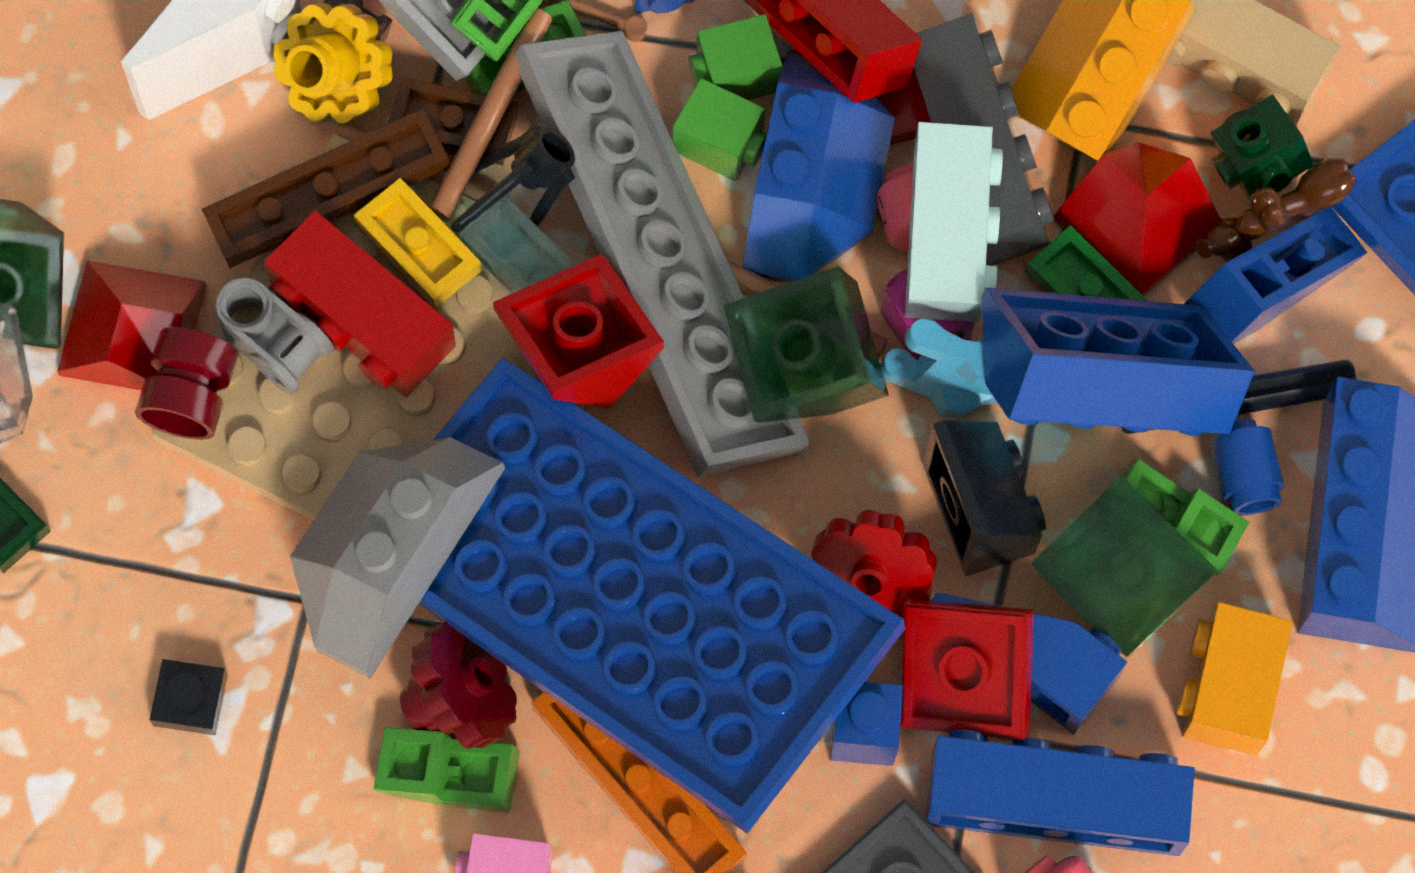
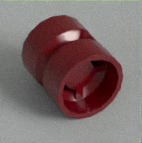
M185 327L163 328L159 332L150 364L158 372L157 375L149 376L144 380L135 409L136 417L144 424L173 436L195 440L212 438L223 408V400L217 392L226 390L230 385L238 358L237 350L228 342L203 331Z

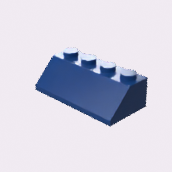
M986 287L981 298L985 383L1008 419L1020 424L1036 425L1039 422L1068 423L1082 429H1090L1095 425L1114 426L1141 433L1147 432L1149 429L1174 430L1189 436H1199L1203 432L1230 434L1255 372L1203 306Z
M1337 377L1323 401L1297 633L1415 653V396L1399 386Z

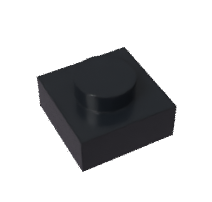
M162 659L149 719L154 727L216 736L228 677L225 668Z

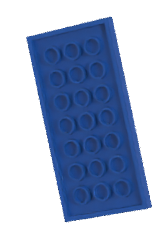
M502 357L433 439L451 437L502 462L505 469L422 597L419 605L442 621H446L459 633L748 834L905 631L904 619L574 403L553 399L542 382Z

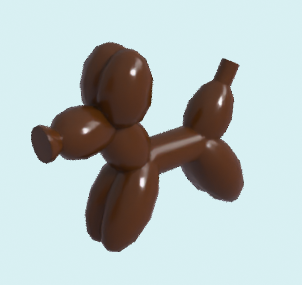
M1328 158L1313 165L1302 175L1296 189L1280 196L1272 187L1263 186L1255 190L1250 197L1251 208L1241 213L1238 218H1221L1216 226L1207 232L1205 238L1197 239L1196 250L1202 258H1209L1213 254L1222 257L1228 262L1252 249L1251 240L1263 236L1268 231H1277L1284 227L1288 218L1295 215L1301 217L1312 216L1317 211H1322L1341 202L1352 191L1356 183V177L1348 170L1346 160L1343 158Z

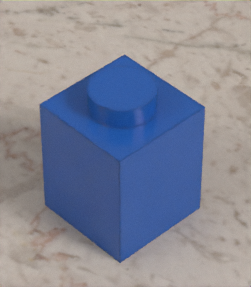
M864 682L833 722L830 761L894 765L899 748L903 685Z

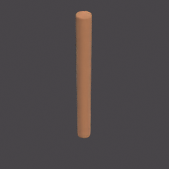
M537 8L518 33L429 206L441 221L448 222L522 80L515 53L522 44L541 42L552 22V17L541 9Z

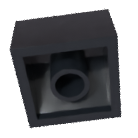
M943 420L932 424L923 467L965 577L1035 554L1042 537L1041 532L1046 530V521L1037 497L1035 495L1027 497L1019 476L1024 474V466L1015 441L1013 439L1005 441L998 422Z

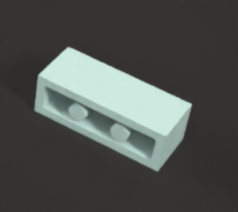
M918 122L913 158L905 301L906 318L979 322L982 312L981 298L985 287L996 288L997 266L986 265L987 244H997L1000 223V207H989L990 185L1000 186L1003 150L992 148L993 127Z

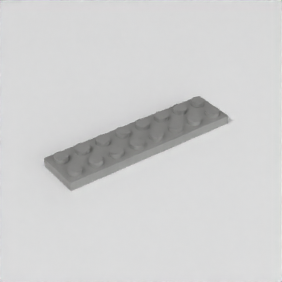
M623 31L522 44L515 53L520 76L542 126L557 130L567 139L574 151L575 162L570 168L575 179L568 185L598 253H603L664 340L663 350L648 366L697 477L800 454L810 444V441Z

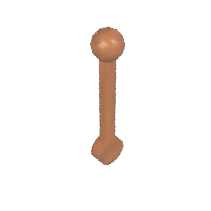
M543 0L541 4L549 2L557 4L567 0ZM568 0L573 11L624 30L625 37L630 41H641L647 34V22L640 16H631L626 19L580 0Z

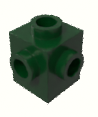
M1273 94L1247 110L1232 114L1220 127L1210 132L1219 152V155L1211 159L1216 171L1228 189L1231 190L1239 185L1249 200L1253 192L1263 186L1272 187L1277 193L1290 184L1293 178L1314 165L1303 135Z

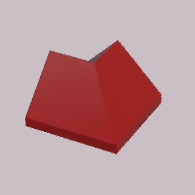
M1141 142L1105 153L1054 214L1055 222L1063 230H1066L1071 225L1142 296L1147 294L1196 251L1197 239L1205 238L1207 232L1215 227L1221 219L1191 158Z
M603 253L493 302V310L555 400L610 409L664 348V340Z
M87 260L57 370L59 376L142 390L144 380L149 376L157 375L158 372L150 364L159 332L167 327L196 329L207 286L206 282Z

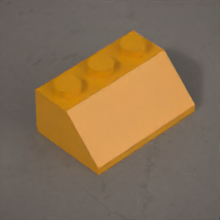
M1062 0L1011 88L1020 115L1016 117L1093 161L1098 162L1105 153L1113 151L1190 21L1195 12L1192 1Z

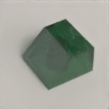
M839 266L723 305L755 422L763 423L832 415L889 396L858 281Z
M1123 475L1030 563L1076 612L1096 630L1109 636L1126 657H1129L1219 571L1131 480Z

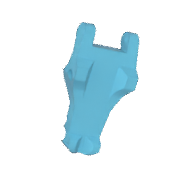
M922 318L917 320L905 334L907 347L912 352L921 355L918 360L906 350L895 348L891 349L880 361L879 371L886 381L930 398L940 416L963 419L981 406L998 404L985 383L984 341L964 340L944 330L931 319Z

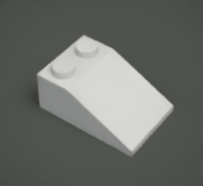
M172 0L121 61L139 114L147 120H151L268 64L274 57L275 44L282 39L289 38L286 27L287 20L290 16L302 12L299 0Z

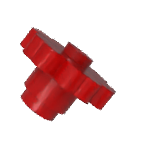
M864 510L857 516L855 523L848 519L835 518L829 522L825 530L816 535L811 552L812 559L902 619L904 615V602L909 599L930 601L937 558L930 549L928 538L924 534L919 532L905 533L904 522L899 516L895 514H881L873 510Z

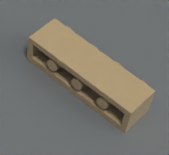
M1190 0L1193 3L1195 12L1165 62L1171 64L1180 63L1202 75L1206 83L1216 90L1233 92L1254 105L1273 94L1295 126H1297L1329 74L1341 46L1256 0Z

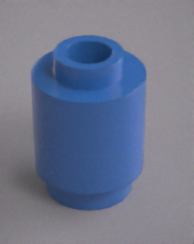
M1252 419L1235 421L1230 434H1220L1210 442L1223 500L1231 503L1232 511L1240 516L1254 515L1272 510L1282 503L1280 491L1285 485L1271 429L1257 426L1256 421Z

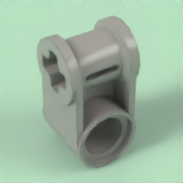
M240 278L232 280L221 289L217 296L216 309L226 340L253 362L266 378L287 394L292 395L298 389L297 380L320 356L328 357L335 349L332 342L320 328L304 315L291 309L255 279ZM255 306L262 310L259 318L251 323L242 324L231 319L235 311L241 307Z

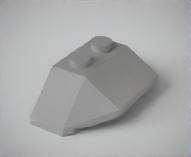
M451 437L358 452L290 555L316 650L371 679L504 471V464Z

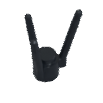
M533 125L520 137L483 154L474 173L514 155L515 160L511 164L512 172L455 219L451 224L452 231L460 232L519 184L530 190H535L538 187L547 188L525 225L537 230L562 189L575 179L570 168L574 165L575 154L567 139L557 130L550 127L540 128L538 125Z

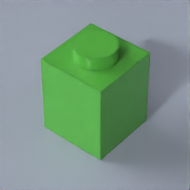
M766 14L697 31L696 54L688 57L695 87L700 78L746 100L776 93L782 71V63Z
M700 78L673 125V143L679 155L736 182L746 163L754 167L763 154L767 133L763 132L765 108Z

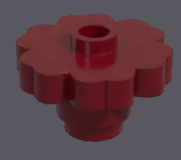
M446 621L425 631L424 640L412 647V677L408 682V686L403 688L400 694V705L406 720L416 730L437 731L444 734L454 732L459 743L466 749L473 747L483 749L504 738L505 727L516 722L515 707L517 704V696L514 689L504 680L507 675L506 665L452 628Z

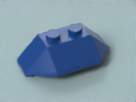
M787 53L778 80L754 193L743 268L769 280L802 285L815 276L817 271L838 259L872 234L878 206L877 192L883 182L895 118L877 97L857 103L850 101L839 88L835 87L807 59L798 53Z

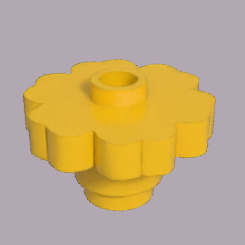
M324 2L309 5L301 13L290 16L286 25L289 38L278 41L274 46V58L276 61L274 75L278 82L291 86L288 93L289 105L296 111L303 112L310 121L319 122L333 118L341 124L356 121L365 113L375 110L379 105L377 88L388 85L393 77L390 65L392 61L391 47L383 41L375 40L378 34L376 19L363 13L354 4L340 5L333 8Z

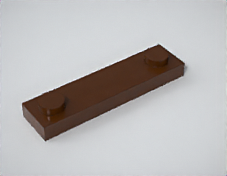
M424 108L206 206L202 208V211L229 268H232L280 246L314 210L331 223L363 208L399 178L408 186H411L449 169L450 162Z

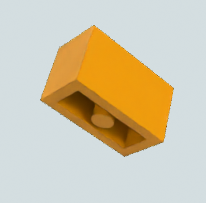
M1221 602L1217 603L1208 621L1198 619L1190 647V656L1200 658L1195 680L1185 678L1176 712L1177 715L1187 717L1182 737L1254 756L1259 754L1269 738L1293 621Z

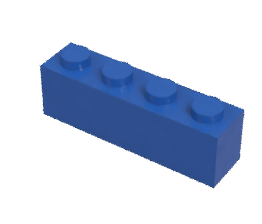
M953 730L949 732V737L937 736L932 751L926 821L931 826L1180 856L1190 842L1195 767L1178 765V758L1161 753H1146L1140 755L1139 760L1114 757L1112 749L1095 745L1079 746L1076 748V752L1051 750V744L1048 741L1037 738L1013 739L1012 745L987 742V736H983V733L972 730Z

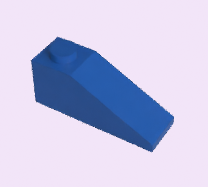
M1329 207L1226 262L1185 304L1203 306L1230 341L1235 344L1258 331L1353 265L1367 251L1332 207Z
M938 592L930 600L998 606ZM1034 614L1031 702L1073 735L1118 681L1128 662L1119 656L1121 654L1119 646L1103 632L1097 629H1091L1088 632L1076 622Z

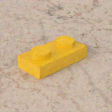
M401 178L354 214L356 226L435 309L482 271L481 261Z

